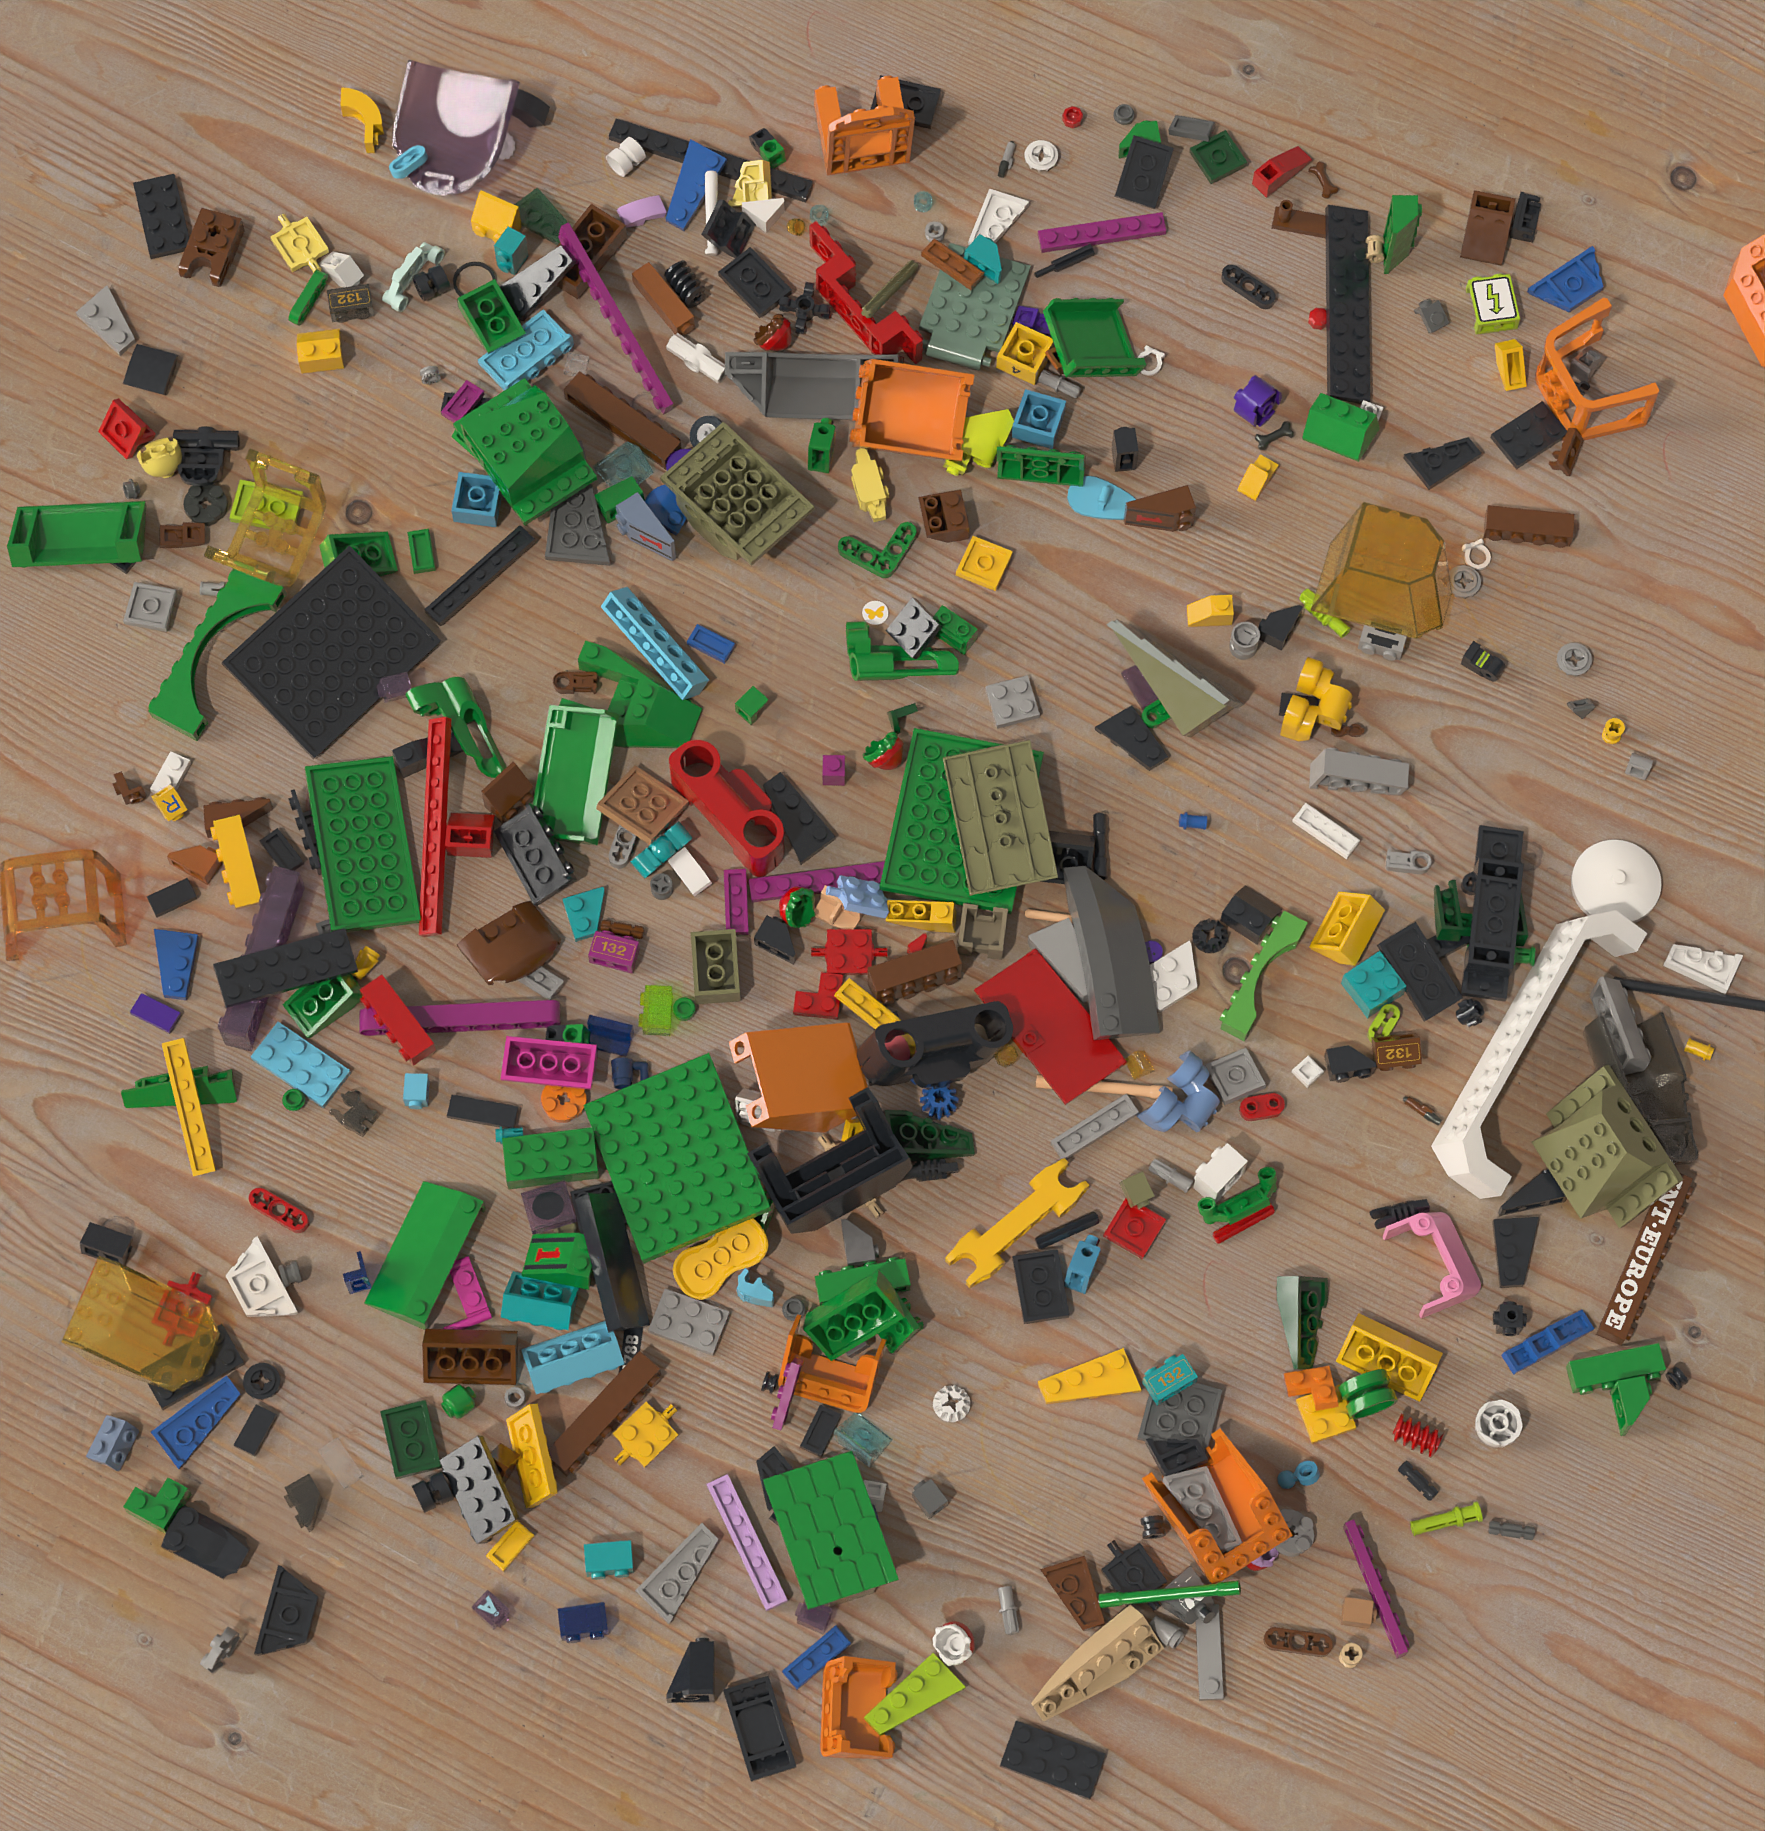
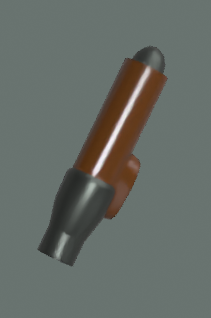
M1410 1096L1403 1097L1405 1105L1419 1113L1426 1120L1437 1126L1440 1125L1442 1119L1434 1113L1435 1111L1426 1104L1421 1105Z

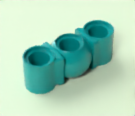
M678 821L630 862L645 879L691 841L693 837Z

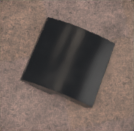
M718 200L701 235L724 253L736 258L742 253L756 224L744 212H736L725 200Z
M137 344L131 356L123 384L166 396L170 377L174 374L178 354Z

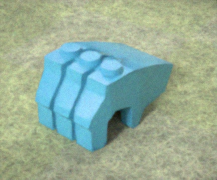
M744 1269L738 1275L737 1295L743 1302L773 1308V1291L770 1290L767 1284L762 1283L760 1277L757 1278L754 1284L748 1283L750 1279L749 1271Z

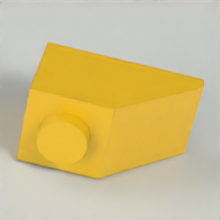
M1516 339L1495 343L1496 362L1505 391L1527 387L1523 346Z
M1211 595L1187 605L1188 627L1232 625L1234 616L1232 595Z

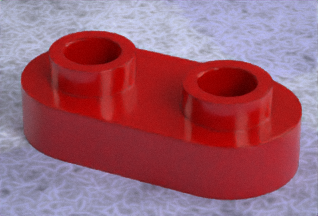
M1276 1093L1247 1097L1241 1102L1239 1113L1246 1121L1274 1118L1282 1114L1285 1102ZM1275 1101L1277 1106L1272 1107L1269 1103ZM1253 1105L1255 1110L1250 1111L1247 1106Z

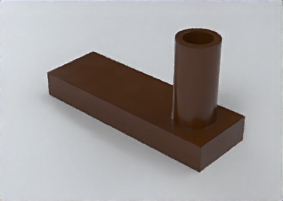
M1283 200L1280 203V207H1275L1271 229L1326 239L1325 215L1293 210V204L1290 200Z

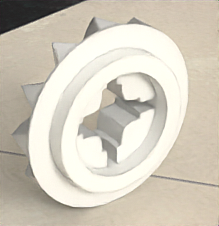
M1034 141L1025 150V163L1030 166V169H1037L1038 172L1041 170L1048 171L1049 168L1055 166L1058 160L1056 147L1048 141ZM1042 150L1045 158L1039 162L1037 156L1040 155Z
M956 1385L944 1386L937 1391L934 1397V1411L944 1421H960L970 1410V1398L964 1389ZM948 1395L953 1400H960L956 1403V1412H954L951 1406H944L948 1403Z

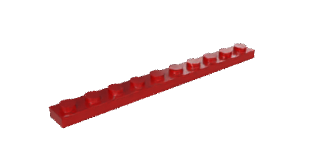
M448 717L429 719L420 895L421 921H419V936L422 937L442 935L451 718Z

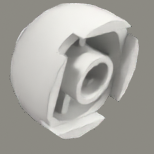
M1505 1400L1485 1403L1479 1409L1475 1419V1430L1478 1437L1486 1445L1494 1448H1503L1512 1444L1519 1437L1522 1430V1419L1519 1410L1512 1403Z

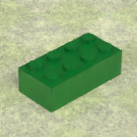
M593 1127L502 1138L508 1190L599 1179Z

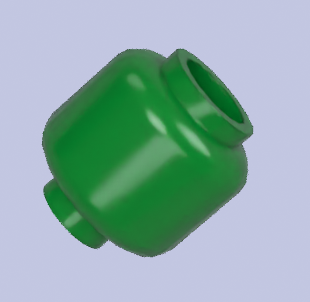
M457 1384L443 1394L441 1406L450 1418L461 1419L475 1408L474 1399L476 1395L469 1386L465 1388Z

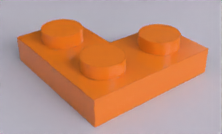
M1329 1366L1284 1373L1288 1397L1311 1393L1316 1411L1339 1407Z

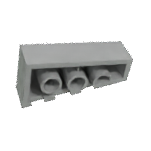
M1327 748L1310 764L1309 788L1317 789L1318 785L1328 786V790L1337 791V788L1349 787L1351 792H1362L1370 789V792L1373 794L1400 796L1408 789L1409 763H1403L1399 759L1386 760L1381 759L1377 755L1364 756L1354 751L1341 752L1337 748Z

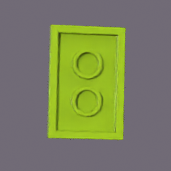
M240 480L229 517L230 522L293 534L304 493L303 491Z

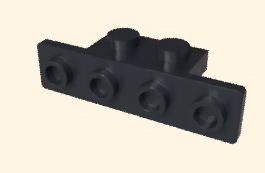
M295 789L290 790L292 797L288 798L292 811L297 810L299 817L295 818L298 830L304 831L305 837H302L305 850L310 849L312 855L308 857L311 869H316L318 876L322 875L317 857L318 850L311 810L302 812Z

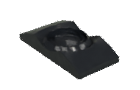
M769 1675L724 1689L723 1692L750 1781L753 1782L797 1768Z

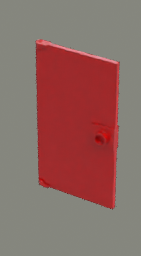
M1036 948L974 989V992L983 1003L999 1001L1007 1007L1013 1024L1012 1040L1065 1105L1127 1064V1060L1109 1039H1093L1090 1015Z

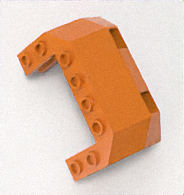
M1764 234L1741 249L1731 268L1723 295L1763 368H1765Z

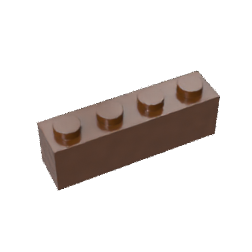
M1488 505L1485 513L1483 538H1489L1492 541L1509 540L1513 543L1529 542L1538 546L1549 544L1558 548L1570 547L1573 539L1575 514Z

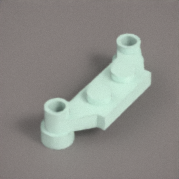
M423 242L420 248L415 247L406 256L402 266L395 270L390 289L384 293L382 300L391 305L392 309L398 312L404 311L408 304V297L402 295V293L413 280L412 276L416 275L427 261L438 265L444 257V249L432 246L426 242Z

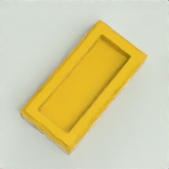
M517 1521L488 1552L486 1558L505 1572L535 1535Z

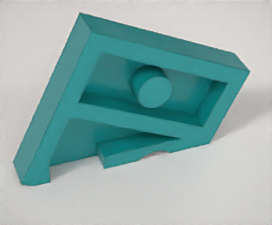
M604 886L562 899L575 942L594 937L595 931H598L602 902L605 895Z

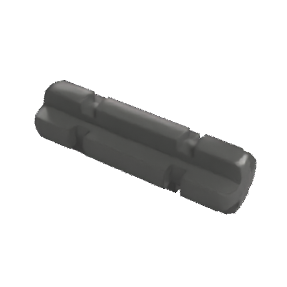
M1490 1521L1488 1532L1492 1535L1501 1534V1536L1519 1539L1523 1537L1526 1540H1533L1535 1536V1528L1532 1526L1522 1527V1525L1505 1522L1500 1524L1498 1521Z

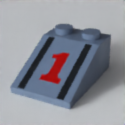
M638 492L616 505L617 515L615 517L618 521L616 526L623 536L626 534L631 541L671 561L676 559L674 540Z

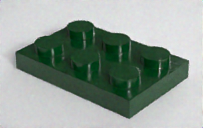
M426 1400L380 1411L396 1480L442 1468Z

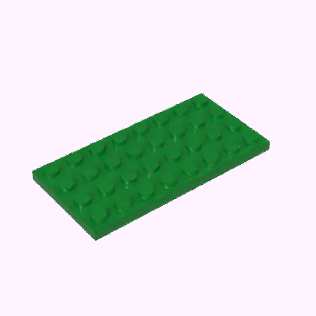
M393 756L305 766L304 770L331 932L343 928L346 929V932L419 923L421 918Z

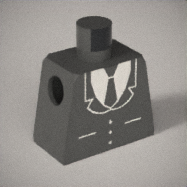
M1190 1566L1164 1589L1204 1584ZM1211 1596L1160 1601L1164 1609L1187 1624H1193L1198 1618L1207 1624L1215 1615L1210 1609L1214 1605Z

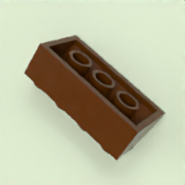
M425 1329L422 1342L423 1383L516 1385L518 1331Z

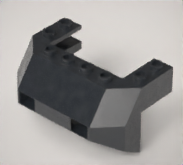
M869 1087L849 1097V1101L864 1131L795 1169L784 1173L768 1143L747 1153L764 1188L791 1234L812 1232L822 1228L893 1189L911 1170L910 1158L893 1134L879 1102Z

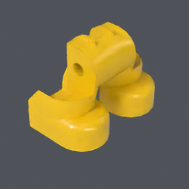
M1307 657L1296 691L1313 695L1320 699L1319 705H1309L1307 699L1293 694L1283 719L1281 736L1298 742L1310 740L1314 723H1320L1340 730L1342 724L1347 721V716L1345 715L1347 710L1352 708V694L1341 686L1330 684L1331 679L1334 678V672L1324 667L1322 661Z

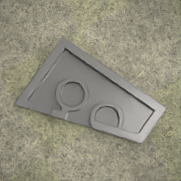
M105 286L76 312L77 317L120 356L136 343L108 286Z

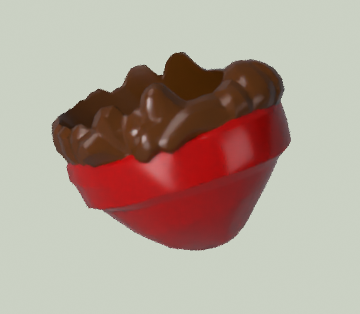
M782 314L774 315L769 324L766 326L761 325L759 332H755L754 343L765 351H782L787 349L792 340L790 321L784 318Z

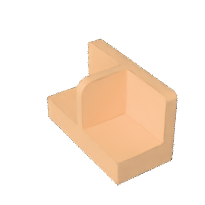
M825 885L821 892V900L814 909L815 917L837 929H855L864 914L845 910L842 901L838 897L826 895L827 886Z

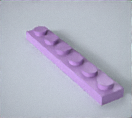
M728 1474L708 1483L707 1488L766 1612L788 1602Z

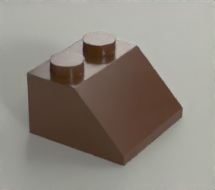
M514 762L481 791L485 808L495 815L502 824L515 817L521 807L531 803L535 795L534 787Z

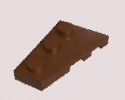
M1085 1555L1040 1569L1083 1631L1106 1624Z

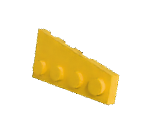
M1124 1348L1038 1381V1386L1046 1404L1141 1392L1140 1385Z

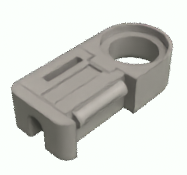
M1390 848L1386 854L1385 869L1387 871L1425 874L1431 866V857L1425 852L1411 851L1410 854L1391 852ZM1423 858L1426 860L1427 866L1419 868L1415 865V860Z

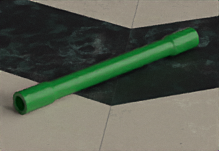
M1238 1580L1135 1592L1099 1594L1100 1608L1122 1606L1124 1604L1241 1595V1585Z

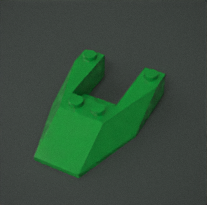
M585 640L578 657L579 670L596 672L597 676L618 682L608 711L619 714L615 747L679 748L684 743L691 741L702 713L700 706L689 698L682 700L667 682L649 669L605 646ZM564 698L561 699L559 706L592 708Z

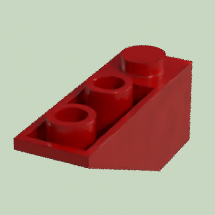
M1296 146L1269 159L1254 171L1252 185L1267 198L1312 162V159L1299 146Z

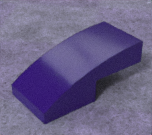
M1018 306L1012 323L1013 326L1017 322L1052 338L1045 316L1040 313L1039 309Z

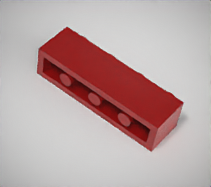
M380 975L360 989L362 998H360L361 1003L367 1010L371 1008L375 1014L373 1015L375 1022L379 1027L384 1026L388 1031L385 1033L392 1044H398L401 1048L399 1053L406 1062L410 1060L414 1066L436 1051L433 1041L383 975Z

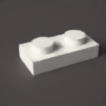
M170 751L150 788L151 792L157 793L168 785L173 786L177 790L191 765V761Z

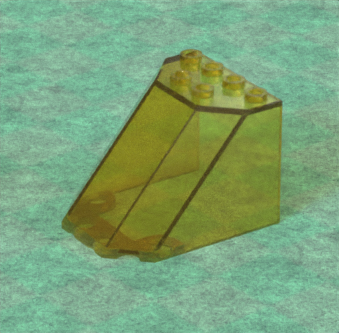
M98 1256L61 1342L93 1365L173 1392L181 1388V1385L202 1377L206 1363L210 1359L214 1344L217 1342L220 1333L207 1304L119 1262Z

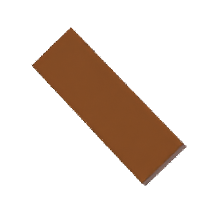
M935 238L921 252L923 258L969 290H972L984 277L983 271Z

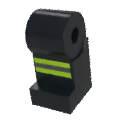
M1473 641L1463 655L1461 665L1489 681L1496 682L1506 667L1505 663L1498 657L1492 656L1481 649V645Z

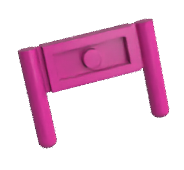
M469 1256L456 1260L450 1274L467 1318L445 1326L443 1329L463 1330L492 1319Z

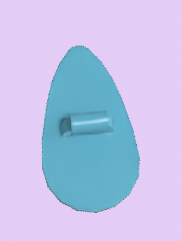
M1084 476L1083 487L1070 486L1067 496L1069 505L1075 512L1087 517L1109 520H1124L1126 502L1136 500L1121 488L1093 476Z

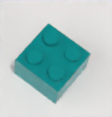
M1380 951L1345 973L1341 981V985L1367 1019L1380 1011L1384 1005L1390 1004L1404 995L1406 989L1405 983Z

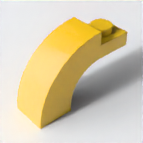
M341 88L340 106L343 117H354L365 125L364 143L366 153H375V145H379V135H384L381 114L377 105L370 97L358 90Z

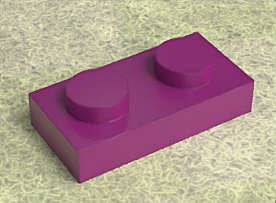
M466 380L441 411L442 416L453 423L470 413L485 395L484 390Z

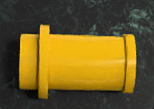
M1689 1038L1684 1052L1703 1058L1702 1061H1705V1059L1710 1061L1715 1048L1710 1047L1711 1044L1705 1045Z

